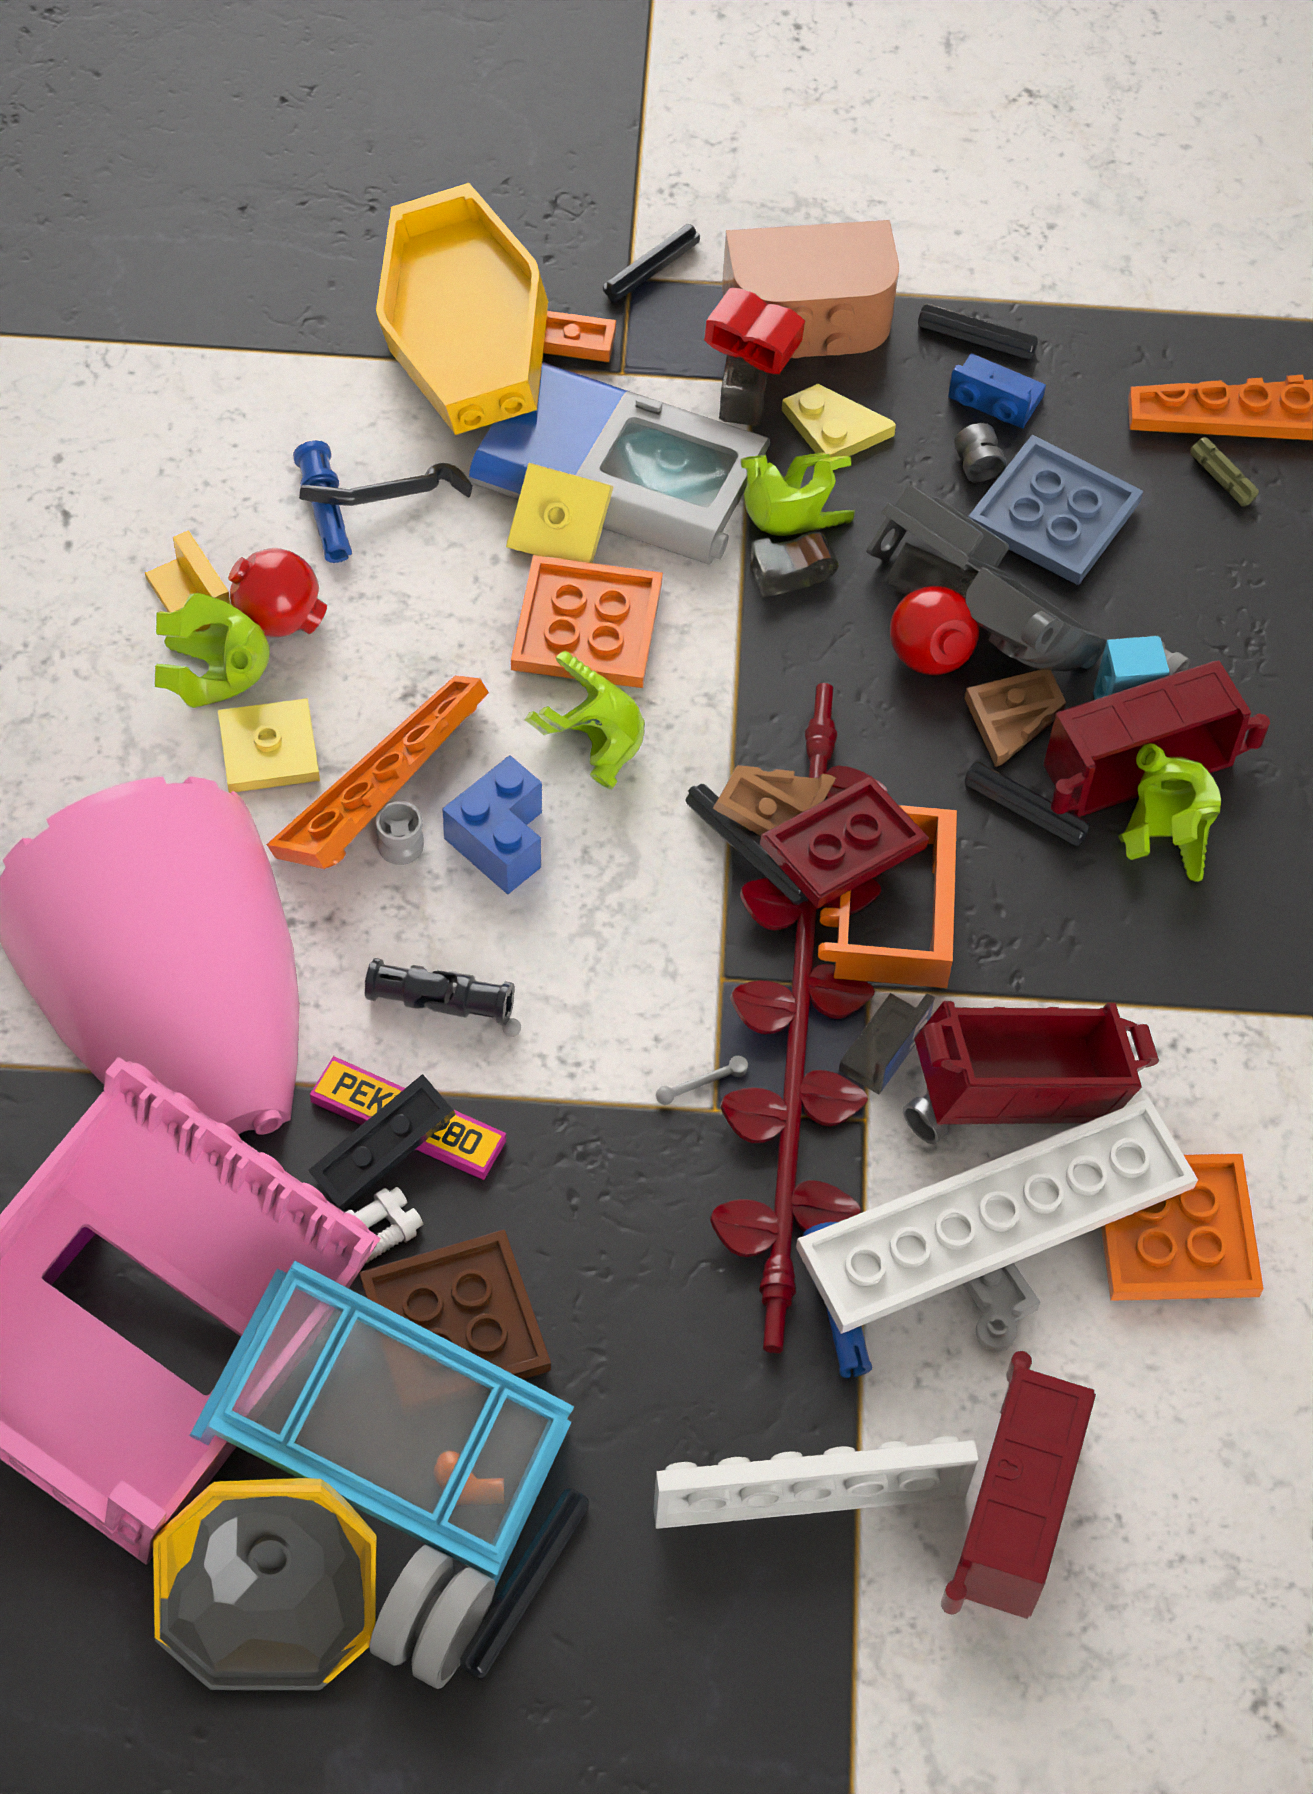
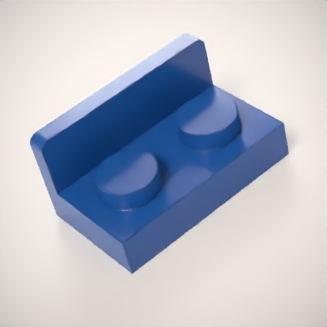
M971 353L963 366L956 365L953 369L948 397L965 406L973 407L1003 422H1008L1023 429L1043 398L1046 384Z

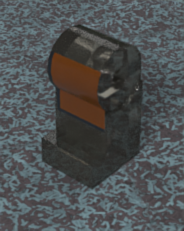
M808 532L797 539L771 544L769 538L752 541L750 570L763 598L809 587L811 584L827 580L834 575L839 567L827 537L822 532Z

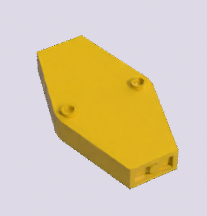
M470 183L392 206L376 306L378 320L389 351L455 435L537 410L548 299L536 260Z

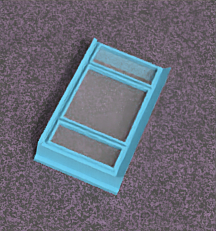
M294 1260L287 1273L278 1268L275 1271L189 1436L209 1445L216 1435L297 1478L322 1479L342 1495L351 1506L495 1580L496 1588L570 1427L571 1421L567 1419L574 1406Z

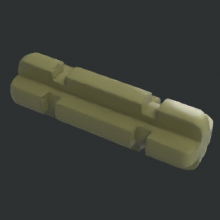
M1201 438L1192 446L1190 450L1191 455L1204 466L1227 492H1230L1232 497L1241 506L1249 505L1258 496L1259 490L1247 477L1245 478L1242 472L1208 438Z

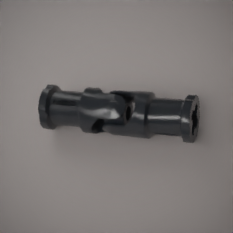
M374 958L367 970L364 993L365 998L370 1001H376L378 997L402 1001L409 1008H428L434 1012L467 1018L469 1014L496 1018L498 1024L506 1025L513 1009L515 986L514 983L507 981L502 985L475 980V976L446 971H433L430 973L424 966L412 965L410 969L385 965L384 960ZM453 983H457L455 993L453 992Z

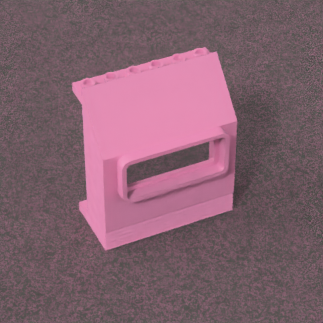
M117 1057L105 1072L104 1091L0 1214V1459L147 1565L153 1557L154 1536L202 1493L236 1446L216 1435L209 1445L190 1437L189 1435L211 1393L203 1395L45 1282L42 1276L83 1227H88L241 1337L277 1268L287 1273L295 1260L349 1289L381 1238L372 1233L359 1218L352 1214L344 1213L327 1201L324 1195L315 1187L300 1182L286 1172L274 1158L265 1153H259L242 1141L240 1136L229 1126L217 1123L204 1114L188 1097L175 1093L163 1085L147 1068L131 1061L125 1062ZM295 1288L232 1411L255 1422L304 1358L336 1308Z

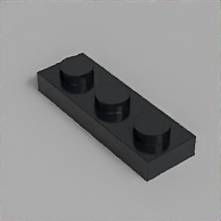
M422 1074L308 1171L343 1211L452 1119L456 1113Z

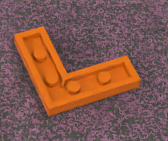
M547 311L543 353L609 362L616 334V320Z

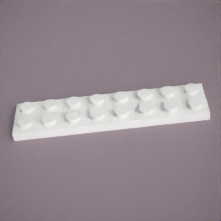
M1147 1098L798 1238L796 1249L842 1334L1191 1190L1195 1187L1198 1179L1151 1100Z

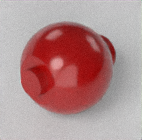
M281 548L263 549L251 554L247 559L239 558L229 573L228 580L232 582L230 587L232 606L239 609L256 624H259L266 637H284L293 634L299 629L307 634H311L325 616L327 604L317 598L319 593L317 577L311 566L294 552Z
M927 586L908 594L896 607L890 623V639L899 659L912 670L927 675H942L961 667L974 652L979 637V625L971 616L966 604V598L960 593L942 586Z

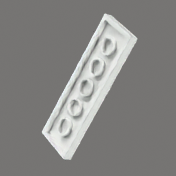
M944 1436L931 1440L927 1445L907 1446L905 1442L893 1441L879 1445L876 1450L855 1452V1449L852 1447L842 1446L831 1448L825 1451L823 1455L803 1457L799 1452H783L774 1455L771 1460L750 1462L745 1457H731L713 1466L697 1467L692 1462L674 1463L667 1466L665 1470L656 1471L653 1507L655 1527L659 1529L966 1498L978 1463L975 1440L960 1441L959 1438L954 1436Z

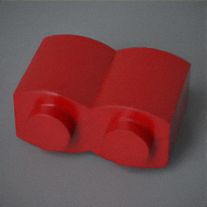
M729 288L706 321L704 341L723 354L742 357L746 362L759 370L780 374L802 342L805 320L790 308L767 304L751 291Z

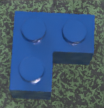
M509 755L442 808L444 839L507 895L541 868V837L527 825L542 813V782Z

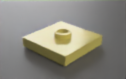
M528 463L506 547L537 556L593 563L614 486Z
M308 698L218 710L229 793L232 791L241 792L320 781Z

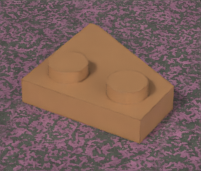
M1043 669L966 688L964 698L995 767L1005 763L1055 720L1056 713L1064 710L1066 701L1052 671Z
M737 765L713 809L761 836L763 833L823 802L836 778L827 774H821L819 779L794 776V771L776 769L767 772L759 767Z

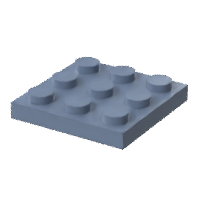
M1031 435L968 517L1008 543L1011 551L1079 585L1140 504L1143 491Z

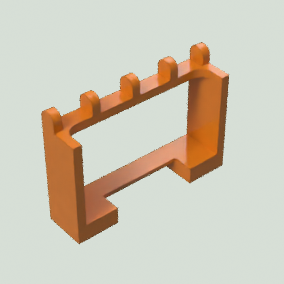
M899 805L929 837L928 844H933L932 873H934V895L930 951L848 944L850 890L840 896L839 908H824L820 912L821 924L829 927H838L837 943L825 942L818 946V957L823 961L835 962V979L947 988L953 962L957 810Z

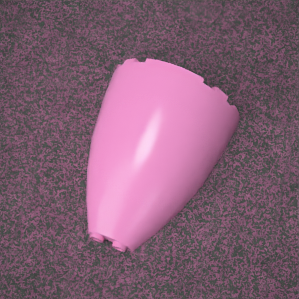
M190 776L183 783L166 784L164 777L141 779L120 784L87 796L46 819L49 828L41 832L34 839L22 838L3 859L6 868L0 876V943L17 975L61 1040L99 1081L104 1084L105 1072L119 1057L125 1062L131 1061L132 1063L144 1066L163 1085L175 1093L188 1097L196 1104L200 1111L217 1123L229 1126L237 1134L248 1130H255L257 1134L264 1135L277 1130L283 1123L290 1121L298 1065L300 1009L294 947L271 864L255 822L242 798L234 791L228 793L219 789L215 781Z

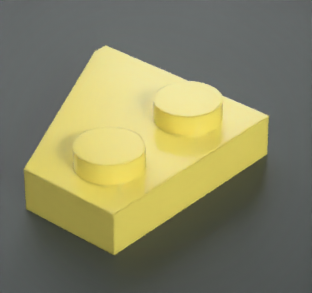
M820 384L791 395L782 401V412L814 452L829 454L830 458L854 455L895 435L896 424L892 420Z

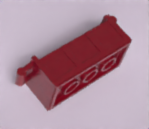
M1215 660L1059 711L1055 716L1043 764L1055 785L1051 809L1056 814H1064L1069 811L1080 817L1139 797L1138 785L1145 771L1138 767L1136 758L1139 750L1147 744H1155L1160 747L1166 757H1184L1197 761L1209 773L1232 766L1236 756L1249 749H1258L1263 745L1270 725V719L1264 714H1256L1250 717L1251 711L1220 660Z
M943 1001L914 1038L937 1125L1087 1123L1122 1109L1142 1088L1138 1071L1154 1066L1159 1062L1149 1026L1147 1024L1138 1025L1132 1021L1120 1018L1116 1003H1106L1100 1009L1059 1007L970 1008L955 1007L954 1002ZM1126 1031L1131 1033L1139 1060L1134 1058Z
M1017 1351L1013 1354L1006 1373L1009 1384L1001 1407L1000 1421L953 1579L947 1584L941 1599V1607L947 1614H957L961 1610L964 1600L967 1599L1028 1619L1029 1616H1032L1046 1583L1096 1394L1094 1389L1030 1370L1032 1358L1025 1351Z

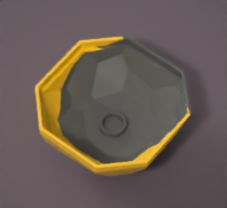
M293 1478L213 1482L154 1536L155 1641L210 1690H321L369 1648L372 1632L376 1624L377 1536L347 1500L322 1479Z

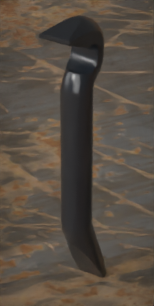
M438 463L431 466L425 475L351 489L302 485L300 487L299 499L324 504L355 506L429 492L439 485V480L450 482L452 487L469 498L473 485L464 472L455 465Z

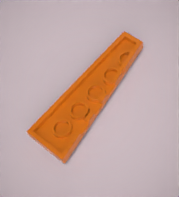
M1303 375L1287 376L1283 382L1264 383L1263 378H1248L1246 383L1241 385H1227L1220 380L1200 382L1198 384L1178 383L1130 388L1128 397L1130 430L1313 440V379L1304 380Z
M456 675L451 678L266 844L274 857L321 869L329 868L339 863L346 855L344 848L460 723L477 709V705L489 693L481 678Z

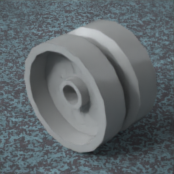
M424 1545L414 1554L391 1589L373 1629L369 1647L370 1653L394 1666L400 1665L412 1656L413 1676L439 1689L451 1679L460 1666V1657L486 1617L495 1591V1580L472 1567L465 1568L453 1578V1557L430 1545Z

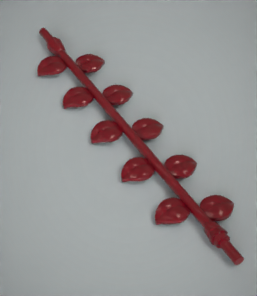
M820 683L816 686L814 718L809 721L804 735L806 753L810 761L809 778L819 779L821 774L831 775L836 778L826 796V799L866 779L869 775L858 769L840 765L834 766L827 771L828 762L833 755L838 733L835 729L834 721L831 720L834 688L831 684ZM876 780V782L887 792V788L881 782ZM766 878L744 884L740 897L751 917L764 928L780 930L791 926L797 920L792 992L782 984L772 981H751L735 987L730 999L743 1023L757 1033L773 1034L784 1029L789 1023L783 1099L778 1094L767 1089L755 1087L742 1088L725 1095L720 1107L733 1131L747 1142L763 1143L772 1140L780 1132L775 1205L773 1211L766 1204L755 1200H732L717 1206L711 1213L710 1222L723 1245L730 1252L738 1256H756L762 1254L771 1246V1254L765 1264L763 1279L759 1287V1291L762 1294V1303L766 1306L763 1350L769 1353H780L783 1351L786 1308L791 1306L792 1297L796 1294L794 1265L790 1259L793 1216L797 1226L805 1232L815 1225L827 1222H840L861 1213L859 1204L851 1196L831 1184L817 1180H807L801 1182L796 1187L802 1106L804 1112L814 1122L823 1126H837L855 1115L868 1101L865 1091L837 1073L827 1070H813L804 1077L810 998L813 1006L820 1013L829 1018L840 1019L852 1015L872 999L875 991L867 981L835 979V965L822 964L812 970L817 908L810 900L799 905L793 904ZM871 878L851 890L849 915L859 912L879 896L881 886ZM840 896L823 906L826 908H839Z

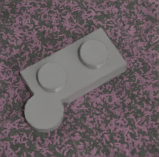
M1014 1263L963 1283L983 1313L976 1326L978 1342L990 1351L1000 1352L1007 1350L1013 1345L1017 1335L1015 1322L1036 1312L1039 1308L1040 1300Z

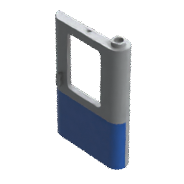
M542 362L537 410L492 424L474 454L469 471V481L519 499L528 463L612 485L614 488L603 524L604 529L709 565L714 558L721 559L726 550L729 535L723 533V530L740 502L747 486L746 468L741 467L740 459L749 456L765 455L770 445V439ZM637 423L734 456L737 460L713 503L708 507H701L603 473L601 469L627 425Z

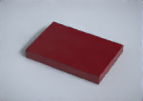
M869 776L763 833L760 846L818 909L927 848L929 837L876 780Z

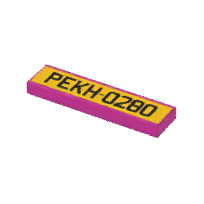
M333 1056L311 1091L310 1100L311 1103L362 1125L405 1088ZM454 1110L456 1115L415 1150L484 1180L506 1143V1133Z

